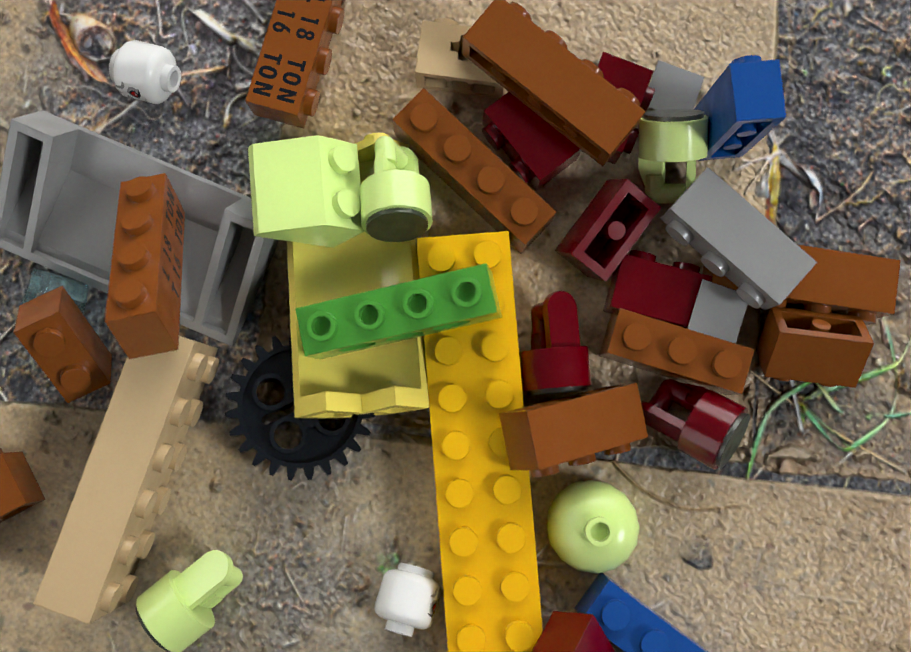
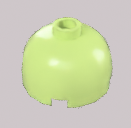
M588 480L572 483L556 495L548 509L547 531L549 543L563 562L578 571L597 574L614 570L629 559L637 545L640 527L636 510L622 491L607 482Z

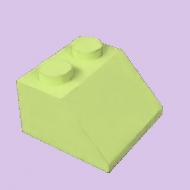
M316 135L255 143L248 147L254 236L334 248L364 232L361 225V181L357 144Z

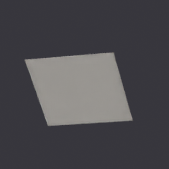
M658 60L649 87L655 88L649 108L654 110L693 109L705 77Z
M702 279L687 329L736 343L747 303L739 297L735 290Z

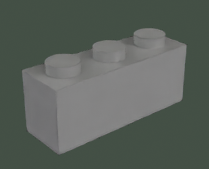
M708 167L660 218L667 224L666 231L675 241L684 246L691 245L703 256L701 258L703 265L719 277L725 275L738 287L736 292L739 297L754 308L761 307L763 310H767L780 305L817 263Z

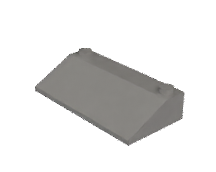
M42 110L12 118L0 178V248L108 293L120 182L132 180L140 176L148 177L166 173L185 211L180 325L233 346L236 343L279 241L277 239L254 236L251 198Z

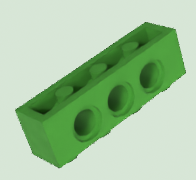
M487 263L295 308L304 355L316 359H325L502 318L493 274Z

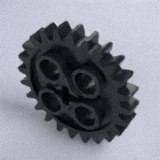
M291 333L289 345L285 346L282 345L276 336H273L272 351L267 352L261 346H255L259 359L256 363L242 358L241 363L248 372L246 376L232 374L231 380L240 387V391L228 392L225 397L231 402L238 403V408L225 412V417L239 420L240 424L229 432L230 436L239 437L245 435L247 439L238 450L242 454L255 449L257 453L252 462V465L255 467L266 459L271 461L269 467V475L274 476L281 466L287 467V477L290 481L293 480L297 469H303L307 480H312L314 467L320 466L326 476L330 475V460L335 459L339 464L345 466L348 464L343 452L346 448L356 453L361 451V447L354 438L356 435L362 437L370 435L371 432L361 425L362 420L373 419L375 415L374 413L353 414L351 418H343L342 427L334 431L324 429L318 419L295 418L294 412L281 417L277 421L264 424L262 422L264 416L285 410L294 404ZM275 382L282 386L285 394L281 402L271 406L260 402L257 396L258 391L265 383ZM283 424H293L301 431L302 438L296 447L285 449L277 445L274 439L275 432Z

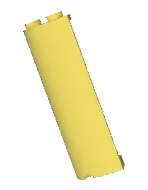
M371 133L366 135L364 140L356 143L361 184L366 178L375 174L376 140L381 136H389L388 134ZM394 140L399 147L409 148L408 144ZM364 231L334 248L286 241L295 418H351L353 414L374 413L375 416L429 408L424 336L325 359L306 357L295 308L419 279L416 239L405 242H385L373 238Z

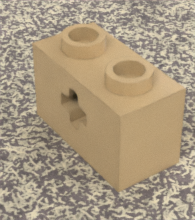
M438 18L433 22L422 20L415 68L417 88L491 98H501L504 90L500 84L470 60H458L462 52L463 36L471 27L461 26L456 21L447 18Z

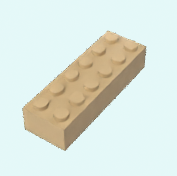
M179 335L178 350L130 360L127 357L34 600V605L91 624L108 613H112L115 609L121 607L123 603L127 604L131 600L139 580L137 576H134L140 559H144L148 555L154 542L155 533L150 530L156 514L161 515L170 499L171 489L167 485L172 471H177L186 456L187 445L183 444L188 428L189 426L194 427L200 418L203 401L199 399L205 383L210 384L216 375L219 359L215 356L218 348Z

